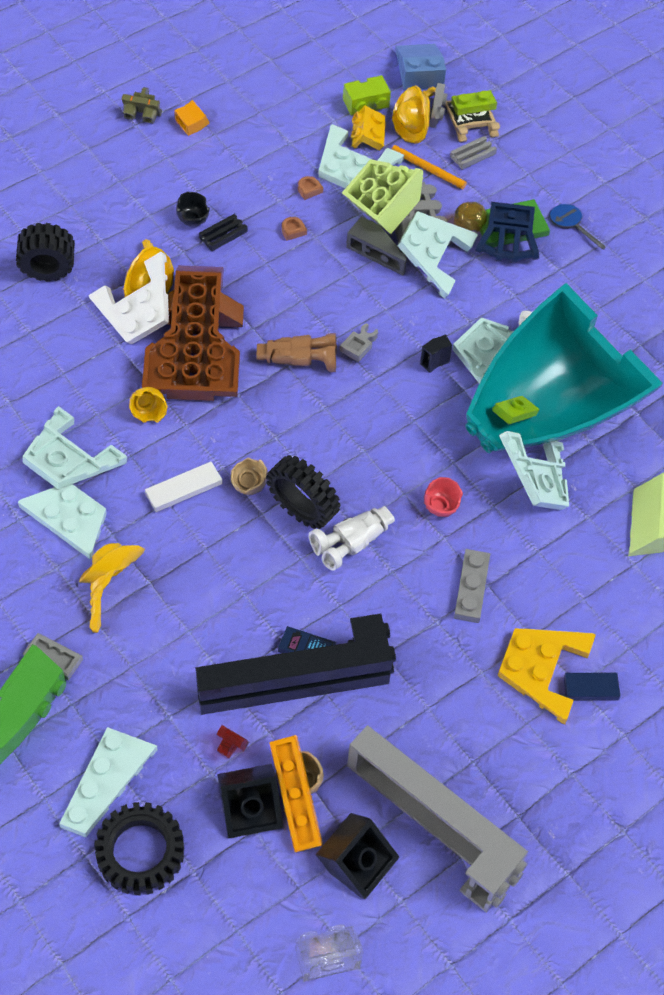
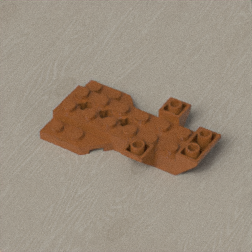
M178 265L175 273L174 290L168 293V324H171V329L164 333V337L155 344L152 342L145 348L142 388H156L162 394H166L167 399L214 401V396L238 397L240 351L224 340V336L219 332V322L221 327H243L244 305L222 293L224 267Z

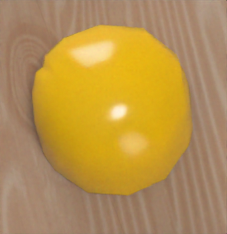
M139 388L130 397L129 409L132 415L143 423L147 421L158 423L167 414L168 406L164 395L156 388Z

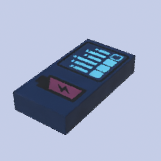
M287 626L278 646V652L288 653L336 645V642Z

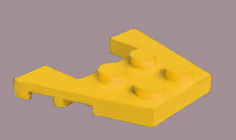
M515 628L499 669L498 677L524 696L528 695L539 703L541 709H547L557 717L556 720L560 723L566 724L574 700L548 690L561 650L588 658L596 634Z

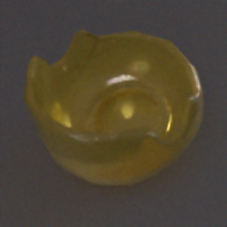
M478 202L462 203L454 213V225L470 231L476 230L478 232L487 221V211Z

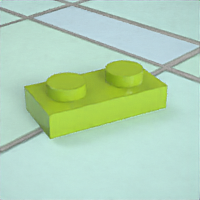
M491 90L451 97V104L457 116L496 110L497 101Z

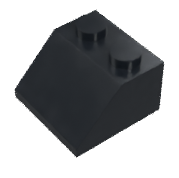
M272 764L217 774L228 839L283 828L277 779Z
M353 813L347 816L315 854L332 876L364 900L399 859L398 854L371 818Z

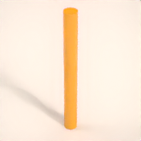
M397 145L392 147V150L404 154L405 160L462 190L465 188L466 181Z

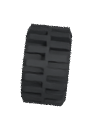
M36 223V225L27 226V229H22L21 234L18 235L17 267L20 268L23 274H27L28 277L36 278L39 281L60 280V277H66L67 273H71L74 266L75 241L73 236L68 234V230L65 228L61 229L59 225H51V223Z

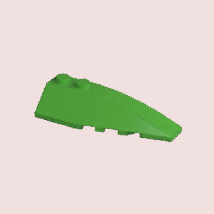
M33 644L0 689V764L23 742L39 720L48 715L51 703L56 696H60L66 687L63 670Z

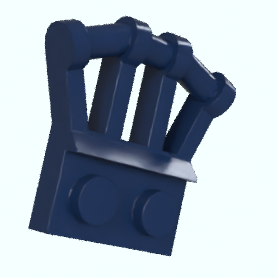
M491 202L488 228L475 251L478 253L483 252L495 258L496 261L504 259L511 260V263L531 258L532 260L539 259L538 247L532 232L535 207ZM493 231L499 232L497 249L486 244ZM505 233L514 234L513 251L503 250ZM520 235L526 236L530 250L519 252Z

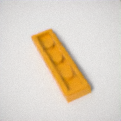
M294 735L269 742L294 852L323 846L298 736Z

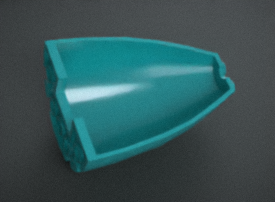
M565 283L543 301L520 324L493 358L466 413L468 423L465 424V428L470 435H476L481 441L482 448L489 454L492 451L506 450L499 436L506 431L519 433L524 448L555 442L590 430L628 410L657 391L663 383L631 349L622 356L594 327L598 315ZM519 396H524L539 408L536 416L512 424L506 423L492 411L495 403Z

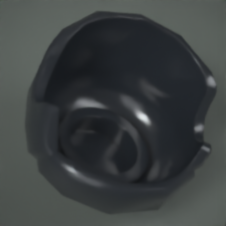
M197 192L181 194L176 206V213L180 221L188 226H198L206 222L210 210L206 204V197Z

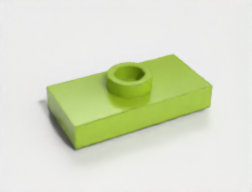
M519 396L495 403L492 411L506 423L512 424L536 416L539 408L524 396Z

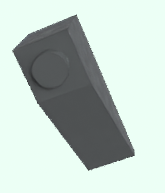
M361 216L347 232L346 248L403 276L406 270V256L380 225Z

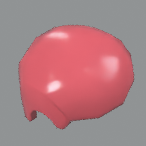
M439 477L428 485L424 495V504L430 513L438 517H449L459 508L463 492L454 480L447 477Z

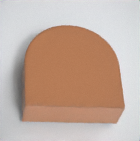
M306 176L298 181V192L306 200L323 193V186L316 178Z
M288 217L282 222V233L286 241L307 235V229L301 219Z

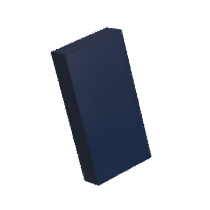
M617 672L565 673L564 675L567 698L574 701L620 699Z

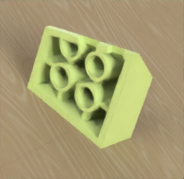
M370 159L344 189L342 194L358 209L388 233L392 234L420 201L424 171L415 168V170L409 169L403 165L399 167L393 166L387 162Z
M664 473L633 490L632 524L628 556L664 552Z

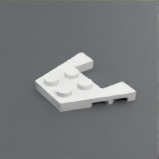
M159 252L144 261L151 282L117 303L114 301L111 289L106 285L89 295V298L123 339L131 345L169 323L168 294H166L165 281H167L165 263L167 262V257L163 252Z

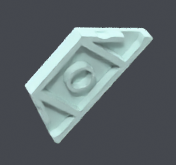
M73 484L60 489L54 487L18 501L19 508L87 558H92L96 540L100 536L101 525L104 523L107 514L105 507Z

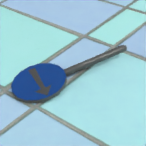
M560 204L551 210L550 220L553 224L562 228H572L575 226L601 249H605V245L579 225L582 220V213L577 207L569 204Z

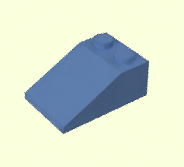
M435 44L401 45L395 47L404 91L414 85H417L421 90H426L432 86L436 87L437 83L444 84L446 75L445 62L442 53Z

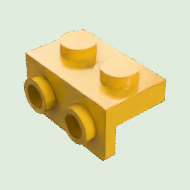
M364 106L352 117V147L356 149L363 142L380 151L384 147L385 116L378 111Z

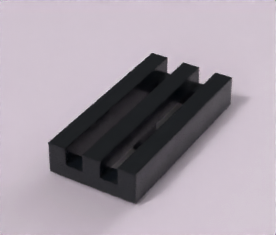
M234 213L199 232V238L211 251H214L248 232V227L246 224L243 225L242 220L237 219V215Z

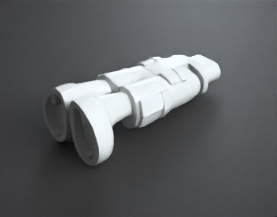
M385 506L379 509L373 508L370 511L337 523L333 526V533L325 535L320 529H313L309 532V541L317 556L322 554L323 564L333 571L341 567L342 558L345 555L359 553L371 541H374L381 535L382 532L388 530V525L395 522V518ZM338 542L343 543L337 548L332 547Z

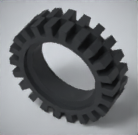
M291 455L284 456L266 475L268 480L266 483L270 486V493L276 494L273 498L282 503L280 505L282 509L287 508L289 510L288 514L291 517L295 515L299 523L303 521V524L307 527L310 525L313 529H321L340 510L339 507L341 505L338 502L340 499L338 495H335L336 490L334 487H329L330 481L328 479L323 480V474L320 471L318 473L314 471L315 467L312 464L307 466L306 460H299L297 456L293 458ZM296 485H297L300 489H302V490L307 494V496H308L310 499H308V498L296 487Z
M134 802L133 808L128 809L127 804L121 806V812L117 813L114 810L110 813V820L104 819L102 822L103 828L97 831L98 839L95 840L94 845L96 850L95 856L103 878L107 882L110 881L113 888L117 890L120 887L122 893L128 894L129 891H134V895H141V891H147L148 895L153 893V888L163 889L165 887L164 883L166 881L171 883L174 880V873H179L181 869L180 863L184 860V840L178 821L173 820V816L169 811L164 813L163 807L159 805L156 808H152V804L149 802H145V807H140L139 802ZM138 825H146L158 830L163 835L167 844L163 859L158 865L144 872H133L121 867L113 853L117 838L128 828Z

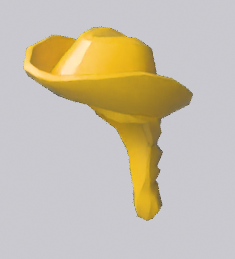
M414 85L405 90L395 103L392 120L395 131L404 141L417 144L426 138L430 115L429 97L434 96L436 87L432 86L426 91H422L417 85Z
M147 239L142 241L144 249L133 259L126 273L123 288L125 297L151 282L144 261L159 252L166 254L162 249L154 247L153 243ZM166 254L165 274L167 275V281H165V288L167 294L173 285L174 268L170 257Z
M108 543L97 550L92 556V566L82 574L79 582L91 584V599L89 602L92 606L90 609L92 615L89 626L93 633H98L101 627V597L103 590L109 584L112 577L118 575L131 563L135 562L144 553L145 548L138 545L122 546L120 543Z

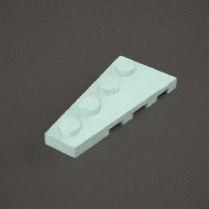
M107 727L59 823L60 828L87 837L109 810L108 807L125 791V787L131 779L137 776L143 769V765L149 757H152L157 752V745Z

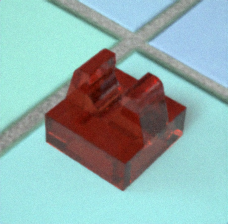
M221 725L216 734L223 739L217 751L229 759L237 748L245 751L249 744V741L223 725Z

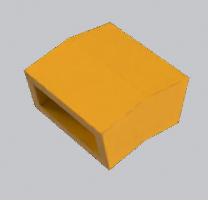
M193 100L185 106L174 110L176 122L188 136L210 124L206 115Z

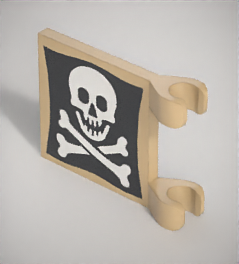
M451 100L446 101L445 107L454 125L459 142L467 141L466 134H468L469 128L488 126L490 137L499 136L500 124L495 121L491 110L457 116Z

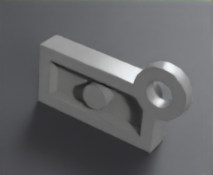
M437 83L429 118V127L436 128L438 120L442 121L445 108L441 106H445L448 95L444 93L445 84Z

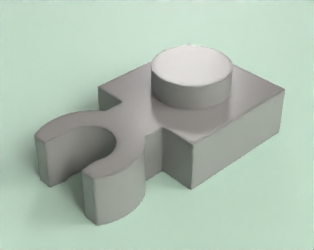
M364 324L361 327L360 334L353 331L340 345V352L359 362L371 350L372 342L378 337V330L375 329L373 333H367L369 324Z

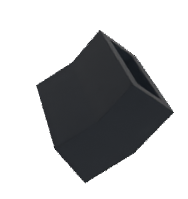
M447 335L433 338L422 346L420 365L428 372H432L437 367L450 362L452 344Z

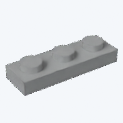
M470 549L465 550L454 619L479 623L490 553Z

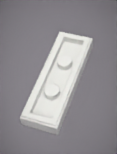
M208 462L145 489V495L154 511L158 512L221 485L222 478L213 463Z

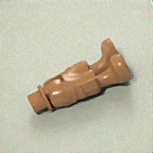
M328 333L318 338L303 335L294 336L293 338L281 337L276 340H268L267 343L257 344V360H267V363H271L272 360V363L292 364L293 366H310L312 360H318L325 363L326 369L329 372H336V333Z

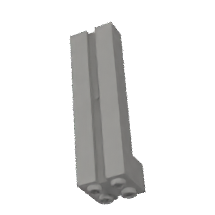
M368 725L350 743L347 767L471 865L465 872L469 879L459 890L462 894L486 913L492 905L497 908L507 894L505 893L510 885L514 887L524 873L522 872L527 866L524 860L528 851Z

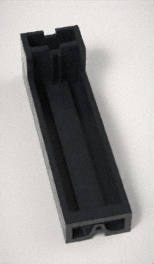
M381 613L350 618L353 640H348V643L195 667L201 715L389 684L390 674H394L393 662H396L394 646H389L388 638H390L389 625L383 622Z

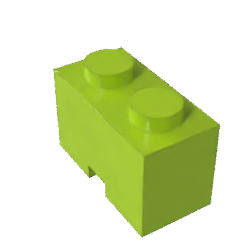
M382 75L367 78V82L360 83L358 80L343 84V101L351 116L357 111L359 112L364 106L373 110L390 107L391 91Z

